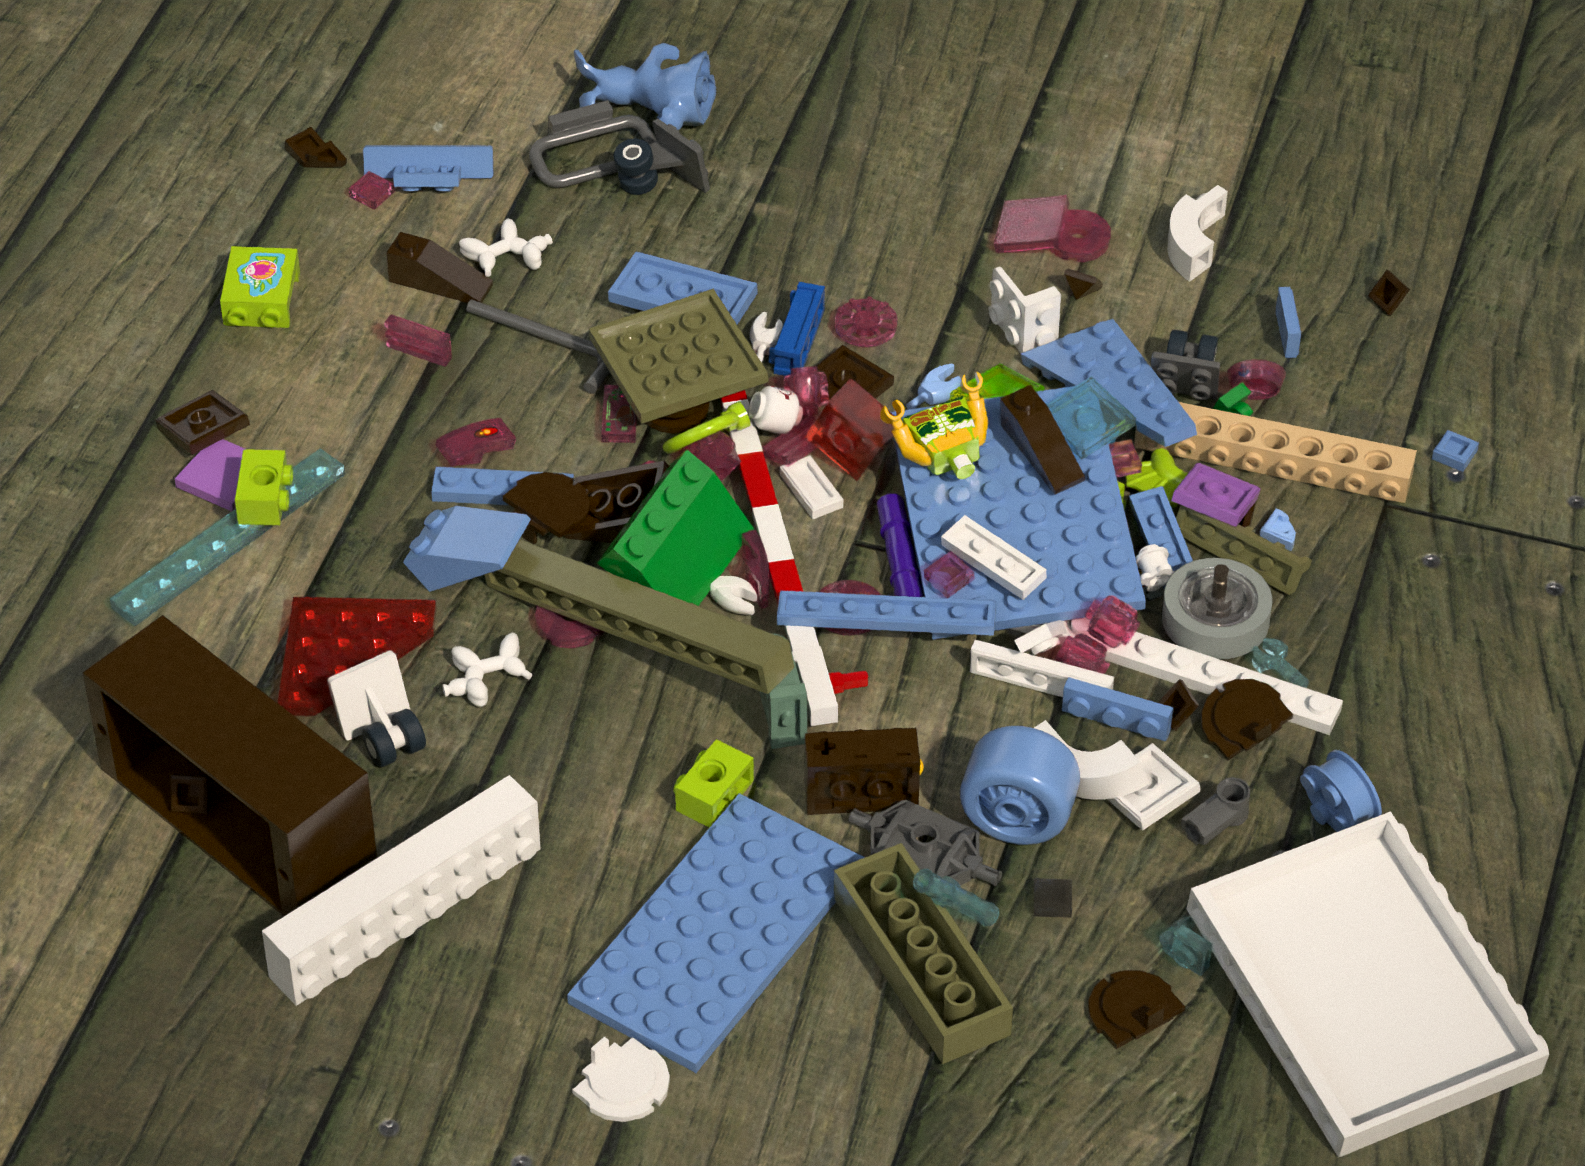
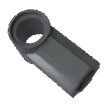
M1236 777L1222 780L1218 784L1216 793L1182 818L1181 827L1187 834V838L1195 845H1205L1227 827L1243 824L1249 815V785L1244 780Z

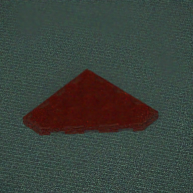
M293 597L278 704L292 715L316 716L333 704L327 681L329 677L389 650L396 654L398 661L434 636L437 612L436 600Z

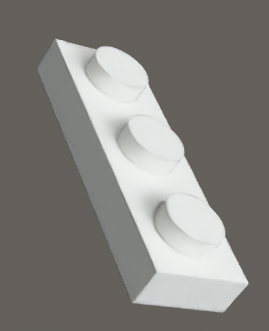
M965 515L941 536L943 547L1022 600L1047 578L1044 567Z

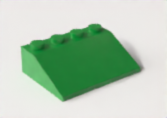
M686 450L669 465L597 564L613 575L637 582L640 585L699 606L710 591L711 583L721 576L752 533L754 527L715 472L689 450Z

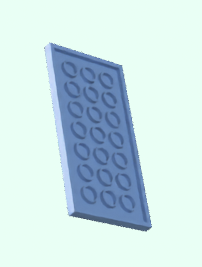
M739 793L567 994L568 1004L626 1036L633 1037L641 1044L656 1050L661 1055L697 1073L836 903L834 900V870L865 857Z

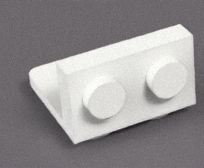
M1002 267L994 268L992 281H990L992 297L989 315L995 325L998 324L1005 332L1008 342L1011 345H1015L1020 353H1024L1058 340L1061 294L1056 287L1053 286L1024 296Z

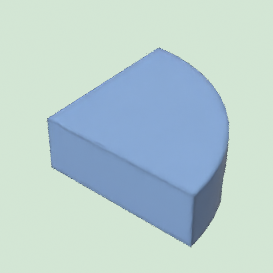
M1276 508L1262 527L1260 536L1272 543L1280 542L1285 545V549L1292 551L1296 532L1289 521L1288 515Z

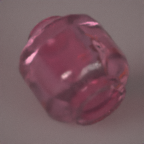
M818 366L790 369L791 374L783 379V388L794 392L798 396L799 406L803 408L802 416L818 415V408L824 407L829 403L826 374L819 372Z
M1108 595L1102 602L1095 599L1085 614V618L1090 620L1087 626L1088 633L1113 649L1121 644L1126 647L1141 622L1136 620L1138 617L1137 610L1114 595Z
M1078 633L1074 638L1068 635L1054 659L1057 662L1105 674L1110 666V663L1105 661L1108 652L1107 648L1084 633Z

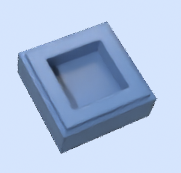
M1447 430L1433 450L1432 460L1464 472L1478 451L1479 442Z

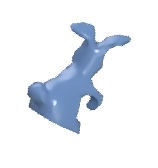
M661 43L653 46L650 55L638 70L623 65L603 70L589 65L579 50H574L576 67L585 78L593 80L597 84L591 91L583 93L579 98L580 107L595 104V100H608L619 105H631L636 102L654 110L658 114V119L667 125L672 124L677 130L682 126L704 125L710 114L716 97L714 75H710V60L707 51L693 55L686 64L662 70L660 68L662 61L665 59L677 60L679 58V50L676 46Z

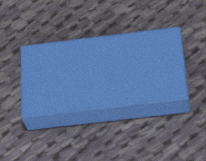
M1279 287L1276 316L1285 358H1296L1299 353L1301 330L1293 291L1290 287Z

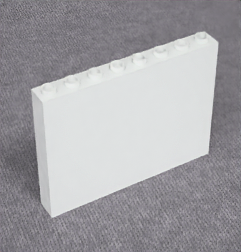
M1391 811L1191 888L1187 911L1338 1158L1542 1074L1549 1057L1546 1041L1541 1035L1535 1033L1528 1022L1525 1009L1522 1005L1516 1004L1508 991L1504 977L1500 973L1495 972L1488 961L1485 948L1481 943L1474 940L1468 930L1464 916L1460 912L1455 911L1448 900L1445 887L1440 882H1436L1429 871L1426 858L1422 853H1417L1410 842L1405 826L1401 823L1398 824Z

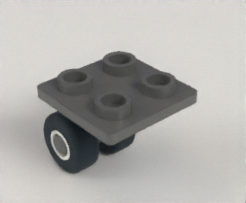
M658 118L652 122L656 137L654 143L649 145L642 139L633 138L621 142L614 151L613 157L615 166L619 171L620 185L629 194L642 195L651 191L658 181L656 169L661 168L671 169L704 193L710 190L709 173L705 167L702 147L696 141H689L682 136L672 124L667 125Z
M1172 330L1167 352L1154 351L1152 353L1151 368L1172 394L1190 395L1197 400L1217 399L1220 363L1215 362L1218 338L1204 334L1201 336L1199 344L1187 342L1188 333L1186 331Z

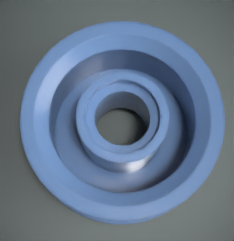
M1340 750L1330 752L1327 755L1326 762L1322 765L1308 766L1304 769L1303 775L1300 776L1301 784L1312 803L1310 810L1313 817L1321 825L1328 823L1336 832L1382 814L1380 799L1371 780L1352 757Z

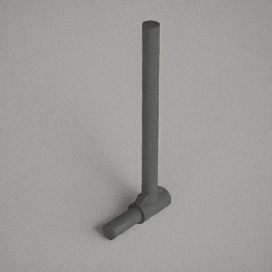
M472 299L467 304L466 310L469 313L596 357L598 367L584 384V389L589 393H595L606 377L611 374L593 343L589 340Z

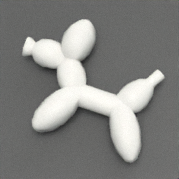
M507 218L502 223L500 241L488 246L479 239L468 237L461 239L459 246L462 255L472 261H478L481 268L485 270V276L489 277L496 262L495 257L508 251H512L515 254H523L524 262L530 269H539L542 263L541 251L546 249L547 245L552 244V238L549 234H545L544 237L541 235L535 236L527 242L517 236L515 222Z
M512 632L505 636L500 644L498 656L482 660L466 647H454L452 649V660L454 665L465 673V678L454 679L448 685L443 684L442 688L445 697L449 694L461 696L467 693L468 699L474 706L483 707L488 701V689L482 682L484 674L504 669L510 675L523 676L528 680L531 679L532 673L526 670L524 663L518 658L520 646L517 634Z

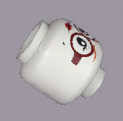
M766 386L760 392L758 391L753 395L750 402L749 415L753 418L754 424L759 429L777 434H786L794 425L797 426L800 423L803 408L799 406L798 396L794 392L774 386Z

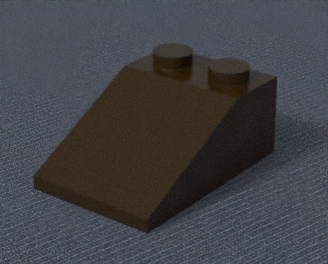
M659 461L575 477L573 485L579 482L586 489L590 500V507L586 520L580 527H574L564 535L565 538L612 543L669 465L666 461Z

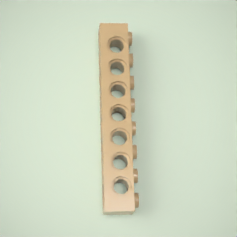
M1179 402V404L1196 425V436L1164 447L1137 431L1136 426L1135 448L1149 451L1164 448L1168 450L1170 455L1401 503H1406L1417 450L1182 402Z

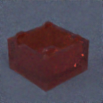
M850 379L829 400L805 437L852 478L858 481L881 457L894 438L891 430L894 428L892 424L883 422L880 417L881 409L884 406L858 383Z

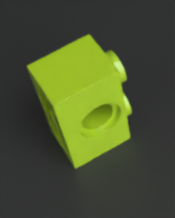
M243 449L235 496L238 524H281L282 511H288L289 491L286 490V486H292L293 466L287 465L285 450Z
M716 739L707 750H702L699 753L694 766L688 773L680 775L673 789L676 811L710 828L739 793L743 795L754 782V758Z

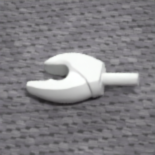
M767 312L760 314L754 320L750 329L752 348L761 362L764 355H769L770 347L777 345L783 328V323L779 319L774 328L766 329Z
M719 576L711 583L710 596L723 609L736 614L753 615L755 613L754 606L742 599L757 601V593L749 582L736 576Z

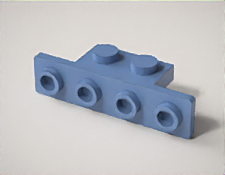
M366 145L363 149L364 177L393 178L394 187H402L404 191L421 190V187H434L436 191H451L454 187H459L461 178H492L494 174L493 147L491 145Z

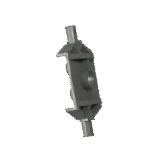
M902 800L881 813L876 812L874 816L864 813L857 808H854L849 816V823L864 828L871 834L870 855L902 843L924 877L941 884L940 893L943 895L969 882L972 878H979L993 884V886H997L1001 879L1002 871L983 864V858L980 857L978 830L908 800ZM930 835L934 840L923 843L918 841L916 837Z

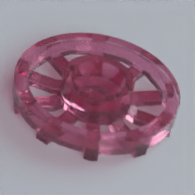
M872 297L854 300V298L850 299L848 303L838 308L835 316L837 334L844 341L855 346L874 347L884 344L897 331L898 320L896 312L886 301L881 302L872 299ZM881 311H883V312L886 313V314L878 315ZM844 315L851 317L848 319H842ZM891 319L892 324L883 322L881 320ZM853 324L846 331L842 327V325ZM879 327L888 329V331L882 334L879 331ZM853 332H855L857 335H859V336H861V337L858 338V337L852 336L851 334H852ZM876 335L875 338H870V339H867V338H866V337H870V336Z

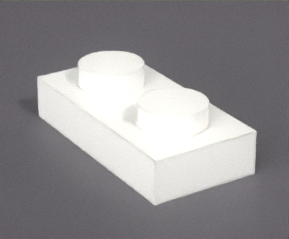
M1058 620L1046 623L1014 641L1020 653L1032 650L1033 654L1037 655L1061 644L1058 637L1066 634L1067 631L1062 621Z

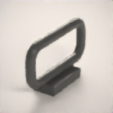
M606 100L548 116V136L536 140L531 145L529 158L541 182L550 187L562 188L615 174L619 171L615 166V162L610 161L563 175H555L550 173L543 160L542 152L544 150L624 128L636 129L642 140L646 141L649 145L654 143L656 138L647 122L638 116L624 115L613 118V109L609 101Z

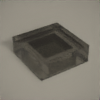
M1034 878L1033 917L1072 918V879Z

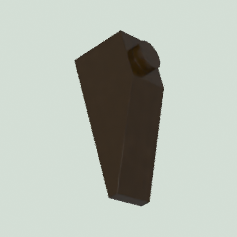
M400 232L386 253L388 276L391 283L468 303L471 299L482 303L493 286L492 279L430 239Z
M1031 385L1000 398L1002 428L1054 495L1085 481V475L1051 411Z

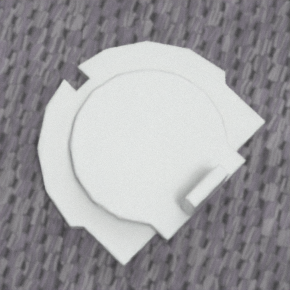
M603 1037L591 1048V1063L582 1070V1075L586 1078L573 1089V1094L590 1107L591 1113L605 1120L626 1122L641 1119L654 1112L653 1103L658 1106L662 1104L667 1097L670 1075L665 1060L656 1050H649L633 1037L622 1047L615 1042L609 1047V1040Z

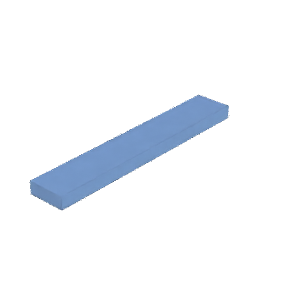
M780 590L777 625L994 636L996 601Z

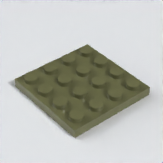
M714 288L589 328L591 342L641 424L768 382L767 370Z

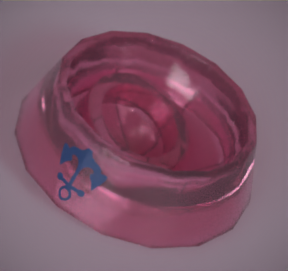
M1245 360L1233 364L1227 370V378L1231 389L1243 382L1251 391L1247 398L1249 400H1263L1276 396L1280 392L1286 377V371L1282 366L1267 360Z

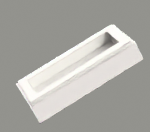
M811 455L780 467V476L812 519L843 508V498Z

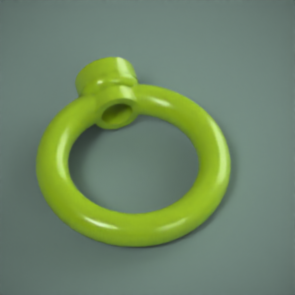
M740 401L731 404L726 411L720 413L719 417L691 428L664 442L663 450L667 454H673L725 430L730 432L735 429L740 431L750 427L748 413Z

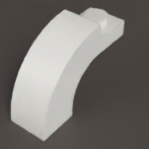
M1219 185L1209 192L1201 194L1197 200L1186 194L1177 202L1171 213L1168 255L1174 268L1189 282L1212 265L1214 241L1206 237L1202 232L1225 216L1228 191Z
M1046 720L1034 727L1060 740L1075 756L1080 769V784L1076 797L1094 800L1117 798L1133 793L1149 784L1140 760L1122 740L1103 750L1086 752L1076 750L1067 745Z

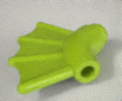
M1164 448L1154 450L1151 455V461L1120 464L1116 467V470L1125 476L1127 487L1143 492L1163 486L1170 506L1173 508L1177 507L1178 503L1171 501L1173 493L1188 473L1176 466L1168 450Z

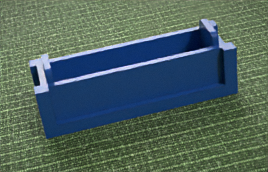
M804 282L798 283L797 291H791V307L777 345L769 349V362L775 364L774 374L799 379L825 310V286Z

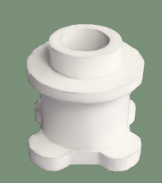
M1155 544L1143 547L1135 557L1137 566L1142 572L1140 576L1141 583L1146 585V589L1149 592L1157 591L1160 587L1166 585L1171 575L1175 572L1172 571L1171 565H1169L1167 560L1169 556L1168 550Z

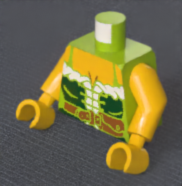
M979 372L975 373L976 387H969L966 384L965 374L961 379L960 387L963 392L969 395V400L967 401L964 396L904 417L903 422L901 417L905 413V408L899 400L892 402V406L897 413L896 416L890 415L886 406L881 409L880 417L883 422L892 424L894 429L891 432L902 455L906 459L922 467L926 466L935 475L953 470L958 479H966L974 473L975 466L972 462L980 458L979 447L985 443L988 428L984 398L979 397L978 392L983 384V378Z

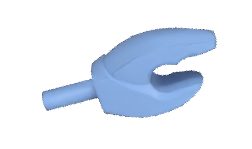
M954 364L939 366L926 374L918 388V396L906 404L907 409H915L923 402L934 405L950 400L957 393L961 382L960 376L944 381L954 372Z

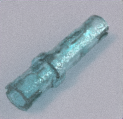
M925 868L916 873L913 887L919 893L931 897L936 905L942 908L950 907L981 923L983 926L989 927L997 921L999 908L995 906L996 904L988 902L960 887L959 883L953 878L941 877Z

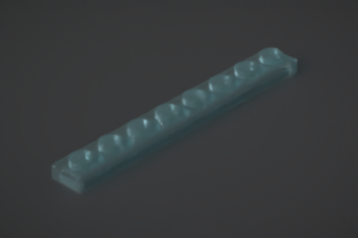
M320 448L293 467L292 486H286V490L289 491L288 511H282L281 521L345 475L344 465ZM236 509L111 597V608L134 626L138 625L275 525L238 524Z

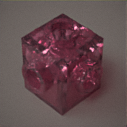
M721 431L682 448L683 452L689 450L713 470L721 482L741 463L735 451V442L730 436Z

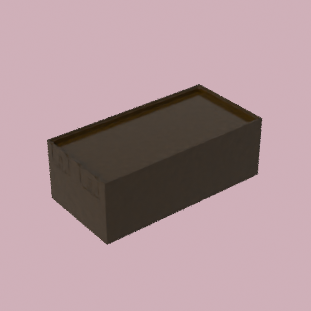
M164 615L82 672L101 770L282 916H286L377 859L368 773ZM171 774L208 776L209 812L207 814L171 811Z

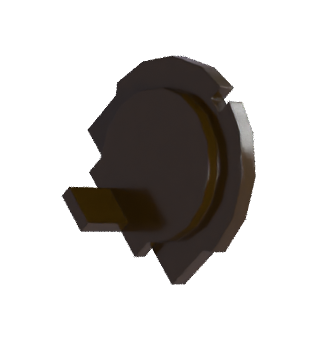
M543 472L530 474L518 480L517 485L503 495V501L515 508L512 513L527 514L531 519L521 537L533 545L537 543V533L544 536L551 532L558 538H561L572 528L580 527L588 517L590 500L586 489L579 482L573 485V478L559 473Z
M1234 679L1222 684L1223 692L1220 693L1216 688L1207 697L1202 709V730L1209 744L1215 745L1228 761L1244 750L1247 752L1280 730L1283 724L1293 718V714L1282 702L1281 694L1269 684L1255 679Z
M1123 970L1110 974L1111 982L1108 983L1103 978L1094 986L1088 1000L1090 1022L1096 1032L1102 1033L1115 1049L1134 1039H1139L1185 1011L1184 1004L1171 991V985L1159 976L1141 970Z

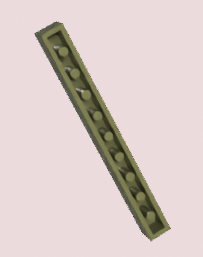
M519 539L503 569L484 574L487 586L766 694H769L794 669L789 640L779 635H774L752 625L736 621L723 614L712 612L693 603H688L664 592H659L637 582L621 578L608 571L597 569Z

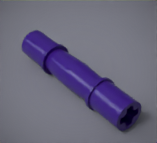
M898 494L884 495L877 501V510L881 525L880 534L885 540L886 554L891 570L890 584L893 587L894 595L924 597L920 572L916 567L915 551L910 537L911 527L904 499Z

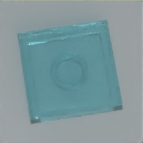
M1092 376L1046 404L1070 449L1081 460L1136 425V417Z

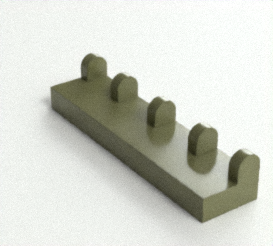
M1183 505L1179 508L1176 520L1183 538L1220 558L1234 560L1249 566L1258 572L1269 585L1288 595L1296 592L1302 573L1306 572L1311 565L1312 560L1306 556L1300 558L1285 550L1284 544L1268 541L1255 534V529L1250 526L1244 528L1238 524L1237 527H1234Z

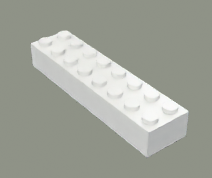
M509 775L262 930L269 978L297 1006L306 999L317 996L322 989L339 978L348 976L356 967L370 958L379 956L387 947L401 938L409 937L426 922L440 917L448 908L462 899L471 897L479 888L490 881L501 878L506 871L518 863L529 860L541 849L537 801Z

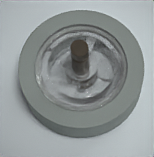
M1224 558L1195 560L1177 569L1166 584L1162 610L1163 626L1168 636L1178 646L1217 659L1239 657L1258 647L1268 633L1272 608L1271 590L1258 572L1243 563Z

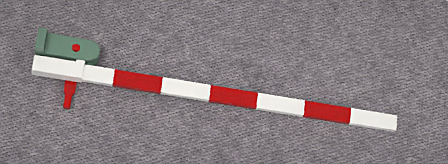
M745 390L719 399L723 412L727 410L729 405L740 401L750 419V427L740 431L735 429L730 431L729 434L760 544L764 551V558L777 604H779L780 590L804 591L753 418L749 415L750 405ZM784 625L786 636L790 643L794 669L769 694L759 691L768 723L771 749L805 744L807 714L811 726L838 722V704L835 694L843 693L846 689L868 686V673L866 671L845 674L841 672L828 673L814 627Z

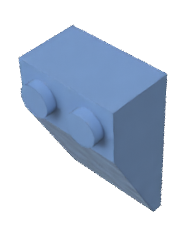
M454 506L442 511L437 509L426 517L424 521L425 526L420 535L411 542L409 546L411 550L403 563L429 592L503 569L531 519L527 514Z

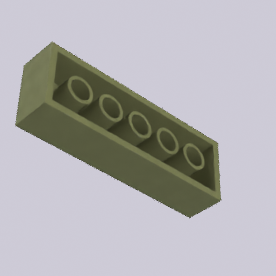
M902 843L834 870V900L942 1064L1011 1036L1012 1005Z

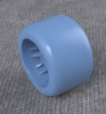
M1006 726L994 729L985 734L976 743L972 751L960 788L962 808L976 827L993 838L1018 845L1046 842L1058 835L1069 820L1080 784L1079 765L1075 756L1065 744L1044 731L1026 726Z

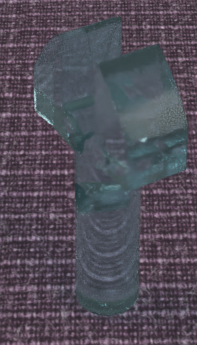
M1264 638L1262 648L1268 654L1263 653L1256 645L1253 646L1252 664L1257 671L1262 673L1267 669H1275L1290 683L1304 688L1308 687L1309 680L1284 659L1287 657L1288 646L1281 640Z

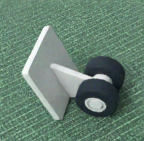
M389 650L328 678L327 681L342 736L346 740H351L362 735L368 754L378 767L382 768L394 763L397 759L396 749L400 747L409 754L425 748V734L418 718L410 710L397 657L393 651Z

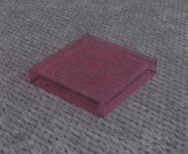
M1067 195L1004 201L993 244L996 253L1058 248L1070 204Z

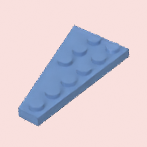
M1114 319L1099 322L1092 327L1067 334L1063 338L1021 353L1023 365L1030 369L1034 366L1042 370L1044 377L1049 380L1055 378L1064 383L1065 387L1094 383L1100 409L1105 407L1111 410L1113 417L1121 422L1124 420L1130 421L1137 426V431L1164 447L1197 435L1196 425Z

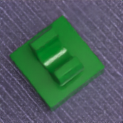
M1242 382L1220 397L1212 409L1251 416L1254 412L1245 403L1251 391Z

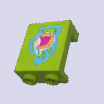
M231 246L220 299L223 324L226 326L288 328L290 326L289 306L294 282H299L300 277L298 250L292 248Z

